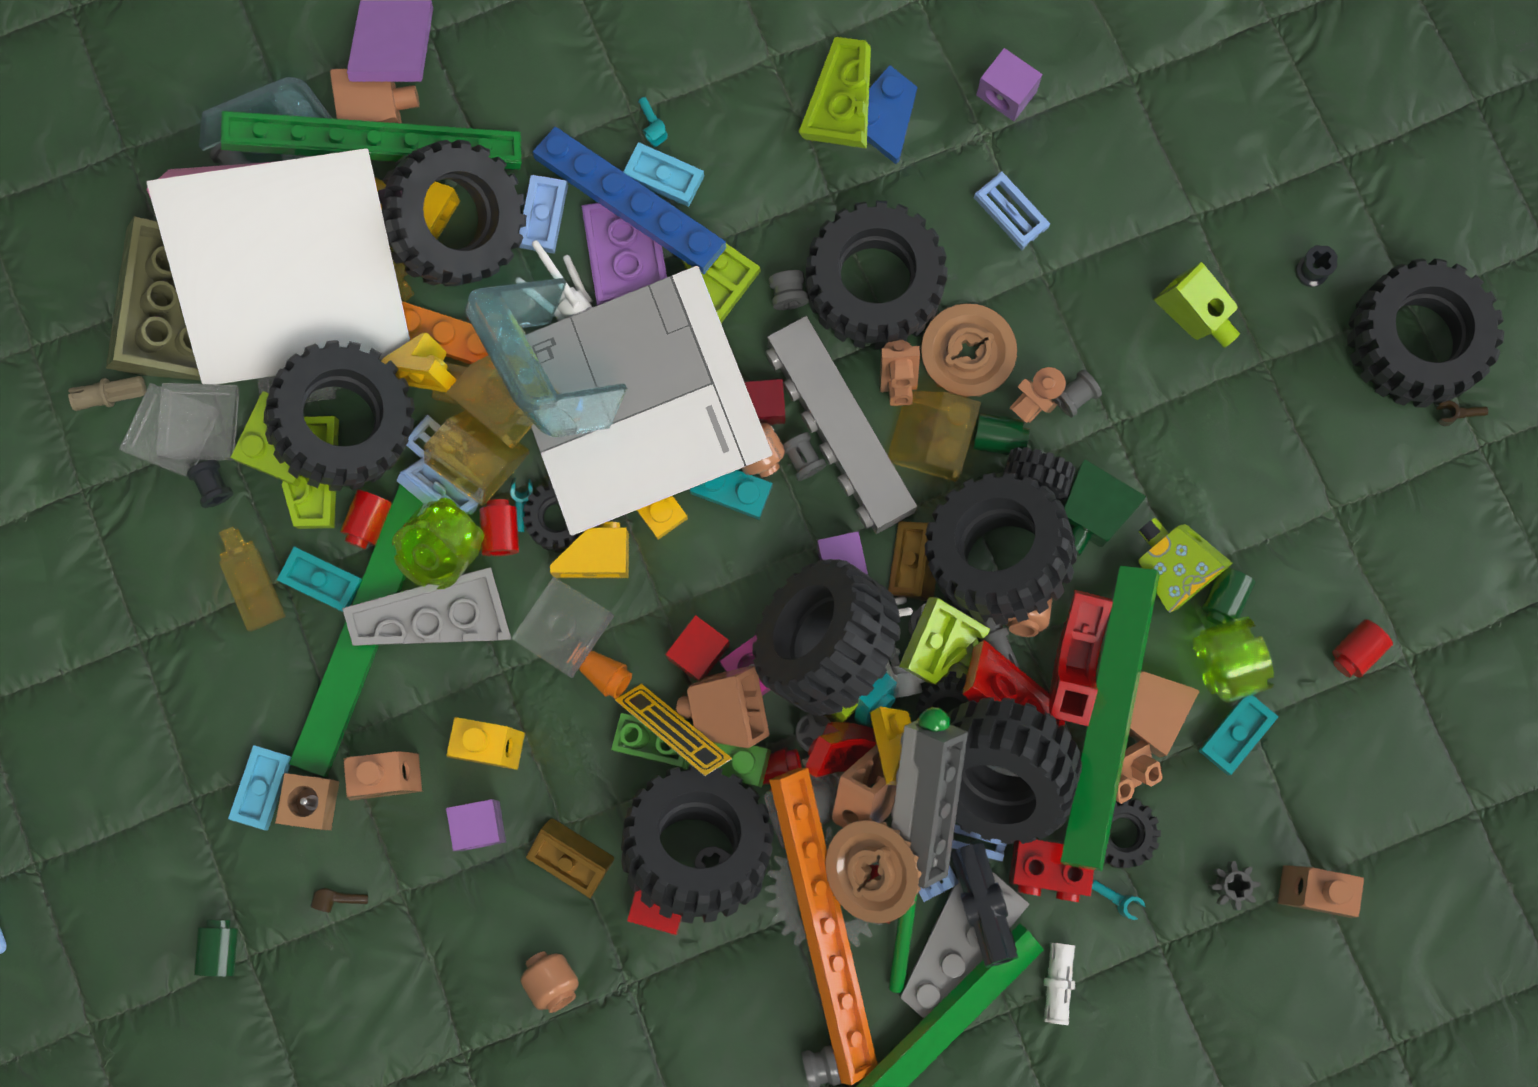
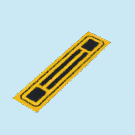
M643 684L615 699L616 702L704 776L732 759Z

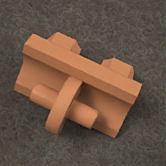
M904 340L888 342L881 349L880 392H889L891 406L912 404V390H917L919 346H911Z
M1046 367L1036 373L1033 382L1024 379L1018 386L1023 393L1010 409L1026 423H1031L1042 410L1051 413L1057 406L1052 399L1058 398L1065 390L1066 381L1062 372L1056 368Z
M1141 740L1126 749L1117 792V802L1122 804L1132 798L1135 792L1134 788L1142 783L1152 787L1162 780L1160 763L1152 758L1149 743Z

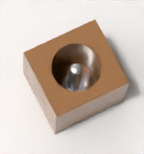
M284 773L276 824L331 831L340 781Z

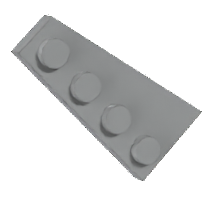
M491 567L342 608L353 646L511 640Z
M993 873L995 882L999 883L1009 914L1006 918L1010 928L1030 904ZM958 878L959 883L952 887L940 916L937 918L925 947L921 951L900 995V998L923 1018L983 960L974 927L970 926L961 899L963 890Z

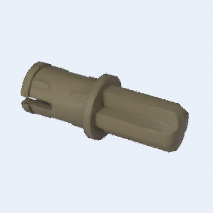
M141 376L111 382L107 378H103L99 383L69 388L70 394H68V398L74 411L102 405L113 407L116 401L142 397L147 393V388Z

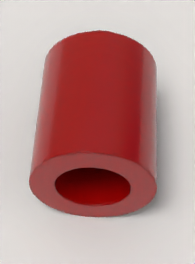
M357 490L340 530L341 533L347 535L345 542L365 550L368 544L376 545L392 503L374 494Z
M505 499L487 501V506L479 509L481 554L485 556H507L519 553L517 507L510 506L509 500Z
M1363 619L1332 651L1335 658L1333 664L1346 677L1350 678L1354 675L1361 678L1393 646V642L1380 626L1371 620Z

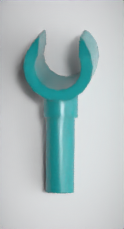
M643 97L639 99V104L650 124L643 130V133L653 147H657L668 138V134L663 121L657 118L647 98Z
M514 478L511 482L510 493L515 500V507H517L518 532H524L525 524L523 517H525V512L523 509L524 505H527L529 495L533 494V483L529 479L528 490L520 493L515 489L516 478Z
M1096 880L1092 883L1094 891L1117 905L1120 915L1132 920L1138 919L1128 913L1127 906L1131 901H1134L1138 905L1145 907V903L1141 898L1132 895L1123 896Z

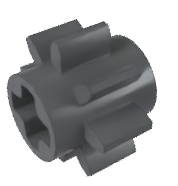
M1229 861L1227 864L1228 871L1224 872L1221 869L1213 870L1218 878L1216 884L1209 885L1208 889L1216 890L1220 895L1216 902L1218 905H1224L1228 900H1231L1233 910H1241L1242 900L1250 903L1256 902L1251 894L1253 888L1259 887L1261 884L1260 882L1252 881L1249 876L1253 869L1251 866H1246L1241 871H1238L1236 862ZM1233 881H1240L1241 889L1235 891L1228 890L1227 884Z

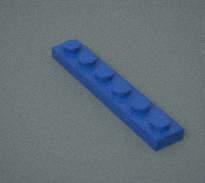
M554 127L534 149L533 156L536 161L690 266H698L703 275L726 249V241L557 127Z

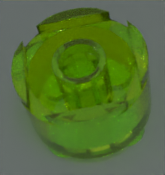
M440 498L438 501L428 502L420 506L395 533L392 539V546L395 544L397 554L394 556V559L401 572L417 585L425 587L427 584L437 585V589H446L460 578L478 556L481 543L484 540V533L451 499Z
M1248 616L1202 630L1200 636L1193 638L1196 654L1200 659H1204L1208 672L1203 674L1209 693L1211 695L1217 693L1219 698L1226 703L1272 689L1274 684L1267 681V679L1274 677L1273 665L1267 646L1262 636L1254 638L1249 628L1256 625Z

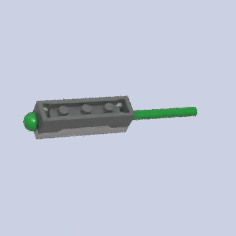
M939 708L925 710L920 715L919 720L904 727L901 736L900 766L896 774V797L891 811L893 819L891 829L900 830V836L905 841L911 842L910 849L913 855L919 857L917 868L918 871L922 872V875L919 878L918 886L923 889L948 876L968 735L967 731L950 725L948 715ZM916 903L904 915L898 918L889 980V990L894 993H901L904 990Z

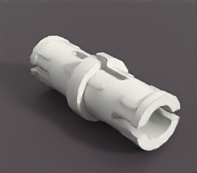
M1050 943L1048 978H1044V986H1047L1043 1022L1069 1025L1071 989H1075V981H1072L1075 945Z

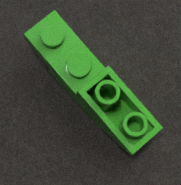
M624 713L620 714L611 750L688 770V766L691 764L637 718ZM713 742L732 758L719 767L723 769L722 775L730 778L732 774H735L743 779V784L762 788L771 750L754 745L750 748H742Z

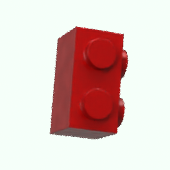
M1020 840L1014 842L1009 883L1018 885V893L1041 896V889L1057 891L1056 899L1079 902L1080 895L1091 896L1094 870L1064 865L1061 862L1064 844L1041 840L1022 844Z

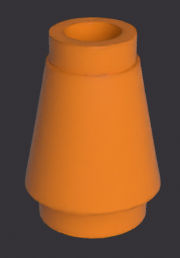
M589 648L582 650L574 663V666L605 697L610 695L615 699L618 698L626 690L632 679V673L627 670V665L592 651Z

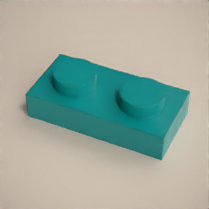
M735 470L691 488L690 494L760 520L773 483Z
M293 547L277 581L343 612L342 608L351 606L362 579Z
M887 672L882 679H878L873 684L874 689L867 696L862 695L858 698L859 703H857L858 706L856 707L854 721L857 724L869 727L872 725L870 713L880 706L890 708L896 700L894 693L897 682Z
M1247 692L1198 751L1226 775H1232L1279 716L1250 692Z

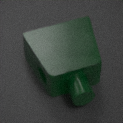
M1085 459L1075 473L1068 496L1063 504L1076 541L1074 544L1077 556L1082 554L1089 541L1099 547H1103L1146 498L1144 494Z

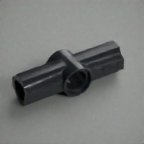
M970 844L951 852L957 876L963 893H961L963 907L970 926L974 927L985 967L999 966L1018 959L1015 941L1006 918L1009 914L999 883L995 882L984 844Z

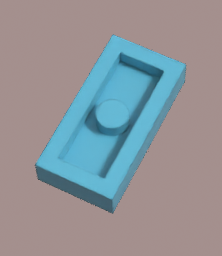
M639 142L624 170L625 174L647 189L687 207L690 206L704 178L703 170Z
M253 745L228 817L229 820L262 830H269L281 794L284 773L288 774L291 756Z

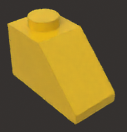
M605 522L598 525V528L586 530L550 565L551 575L554 578H629V533L627 528H620V523Z

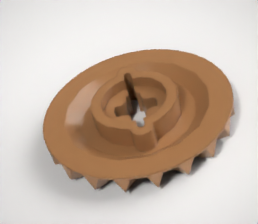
M960 304L940 312L926 328L921 345L922 362L926 368L927 375L935 381L937 387H942L949 394L961 395L964 398L969 396L981 397L986 393L994 392L1008 379L1015 366L1017 343L1011 327L997 312L978 304ZM984 342L975 351V359L971 360L969 356L957 359L958 355L962 352V344L966 343L969 347Z
M873 819L856 821L845 826L832 839L826 856L828 883L838 902L856 918L870 923H887L904 915L916 903L914 899L921 890L918 883L922 872L918 871L917 868L919 857L913 855L910 849L911 842L905 841L900 836V830L891 829L887 826V822H874ZM879 860L877 872L881 876L868 882L872 870L868 865Z

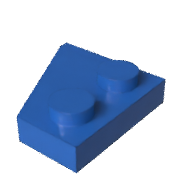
M890 65L869 88L867 142L893 163L897 164L900 161L917 93V86Z

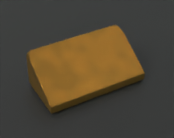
M898 522L888 591L893 596H904L927 601L929 597H934L936 580L928 566L929 561L925 555L924 544L928 541L925 535L928 523Z
M550 819L543 826L526 856L528 860L589 898L593 896L614 861V857L555 819Z

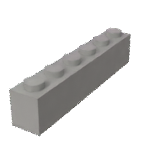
M807 316L768 336L769 349L765 351L768 361L775 371L780 368L787 379L783 382L787 394L793 402L799 400L805 412L801 413V417L810 433L817 431L823 444L819 445V448L829 465L835 463L841 475L837 479L844 493L848 497L853 494L860 507L856 509V513L866 529L872 527L875 534H878L913 515L917 508L916 503Z

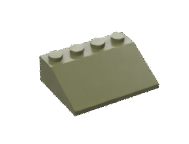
M134 216L127 226L106 368L145 376L201 381L157 221Z

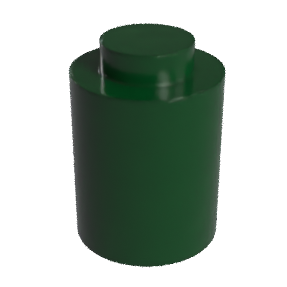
M979 413L975 427L973 449L1009 455L1011 449L1027 447L1030 429L1023 427L1024 420Z
M1228 567L1215 578L1202 606V610L1207 613L1206 619L1221 627H1227L1228 623L1237 624L1254 588L1255 580L1238 570Z
M207 919L206 927H198L194 975L234 976L238 928L230 927L231 920Z

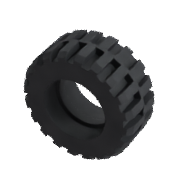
M449 140L437 141L403 156L395 163L396 168L388 171L384 177L383 182L386 184V187L378 191L380 204H382V214L388 242L394 250L391 253L392 260L396 264L404 263L406 265L404 272L413 278L421 276L424 283L431 285L443 284L444 287L478 282L483 278L491 277L500 272L499 266L508 265L513 259L514 254L511 250L520 247L523 236L518 233L519 228L526 227L527 217L525 214H520V206L526 204L524 195H517L514 185H517L519 182L515 174L507 175L503 170L507 164L499 156L492 159L489 158L490 150L482 145L471 147L470 141L456 140L454 142H449ZM449 179L460 184L468 191L475 202L478 212V226L474 238L464 248L451 249L444 246L431 234L426 225L423 211L424 199L431 184L438 180Z
M876 200L875 207H867L866 201L855 203L853 212L849 213L846 208H843L835 213L833 222L826 220L819 228V236L814 237L811 242L809 257H807L805 281L806 292L809 294V305L813 313H818L819 323L825 330L831 327L835 330L834 337L842 342L848 337L854 340L855 347L863 349L865 343H875V350L883 349L888 342L897 340L907 342L909 335L912 334L916 337L924 330L925 324L931 322L937 313L947 280L948 268L945 267L947 258L945 249L942 246H938L939 236L935 229L930 228L927 230L925 228L926 219L918 213L913 218L907 215L908 207L898 204L896 209L887 208V201ZM875 248L889 251L898 256L907 266L910 272L909 287L902 296L890 302L869 303L853 296L843 285L841 279L843 263L851 255L861 250Z
M1423 258L1412 260L1408 265L1401 263L1392 268L1386 275L1380 277L1361 296L1356 304L1357 309L1351 314L1348 323L1351 328H1354L1347 334L1348 346L1355 347V352L1350 357L1354 366L1361 365L1364 372L1359 376L1367 384L1371 380L1378 387L1374 392L1383 398L1391 394L1394 396L1393 402L1403 406L1412 400L1415 408H1426L1432 403L1438 406L1443 402L1452 400L1454 397L1457 398L1481 381L1490 372L1489 367L1497 362L1500 355V350L1497 347L1504 342V331L1498 329V325L1504 321L1502 311L1494 309L1493 303L1497 299L1492 291L1486 293L1480 286L1484 283L1482 279L1477 275L1472 278L1465 274L1467 268L1457 263L1450 268L1447 267L1446 260L1436 258L1428 265L1427 261ZM1402 306H1423L1431 309L1443 318L1451 331L1453 340L1452 353L1448 361L1442 363L1424 361L1411 354L1404 347L1396 330V315Z
M338 340L326 341L325 347L320 349L315 343L305 347L301 356L295 353L290 357L285 367L279 369L273 380L264 411V423L267 425L265 433L269 445L274 446L275 451L273 455L278 462H286L290 466L288 472L296 479L300 474L308 478L307 485L318 488L320 483L329 485V491H341L343 486H350L351 490L362 488L365 482L370 481L373 483L380 479L385 471L390 470L409 441L408 438L414 426V419L411 418V415L415 410L413 398L407 397L410 387L405 378L398 380L395 374L398 368L390 360L385 365L379 360L382 353L371 348L368 354L359 350L361 343L349 341L347 347H339ZM325 387H342L357 393L367 402L373 413L375 422L371 435L363 443L348 447L331 445L319 439L309 429L303 417L304 404L310 394Z
M1005 472L1003 477H996L995 473L984 474L983 480L974 482L972 478L963 483L964 488L956 492L953 489L945 496L947 503L944 506L941 504L937 505L932 513L935 523H928L925 533L928 541L924 544L925 555L929 561L928 566L946 600L952 602L954 607L966 615L971 613L974 620L986 623L988 618H993L996 625L1008 624V619L1015 617L1018 622L1029 619L1027 614L1037 610L1041 614L1049 608L1047 602L1051 598L1058 600L1065 592L1062 583L1068 584L1071 582L1074 574L1072 565L1077 562V550L1074 544L1076 541L1061 501L1056 500L1054 493L1047 486L1039 487L1037 480L1025 476L1023 480H1019L1017 473ZM1016 526L1024 528L1035 535L1033 545L1028 554L1012 567L999 571H984L974 568L967 563L969 553L976 541L985 533L995 528Z
M845 560L817 561V564L811 563L802 567V572L793 573L786 579V585L783 588L779 587L772 595L774 599L769 606L766 605L762 612L764 617L761 624H757L755 630L757 640L753 642L752 652L755 657L753 662L756 672L765 687L805 712H809L812 715H829L842 712L843 707L851 708L859 703L858 698L862 695L867 696L874 689L873 684L877 679L883 678L887 672L885 667L888 661L893 660L896 653L894 645L895 641L899 640L901 631L897 623L901 621L895 598L886 587Z
M994 697L982 698L979 700V703H976L974 700L966 702L947 714L950 725L968 732L955 820L960 825L961 830L969 834L971 832L981 835V839L991 841L993 838L1001 840V843L1012 844L1020 840L1024 844L1036 840V837L1042 839L1052 834L1066 822L1079 782L1082 761L1079 757L1080 751L1074 740H1071L1072 736L1063 725L1058 726L1056 724L1055 717L1047 712L1042 714L1036 711V706L1026 703L1024 706L1015 703V699L1003 698L1002 701H995ZM987 766L1000 767L1009 770L1018 776L1005 775L997 771H994L993 769Z
M692 765L688 766V771L681 772L679 767L668 769L664 779L660 775H656L647 781L646 790L639 789L633 797L632 807H629L627 810L621 842L623 872L629 873L627 882L633 892L642 890L641 901L649 908L654 904L660 907L659 914L669 919L672 913L681 915V922L693 923L694 917H703L704 923L717 920L719 912L728 917L737 912L739 903L746 905L754 897L756 888H760L773 849L771 844L774 837L773 825L768 823L769 811L765 804H757L759 794L753 787L749 786L745 789L742 786V778L735 774H732L730 778L722 775L723 769L721 768L715 769L706 776ZM687 819L703 820L715 825L724 832L732 845L733 853L729 859L717 866L701 869L692 868L678 863L668 855L660 842V835L667 827L678 821Z

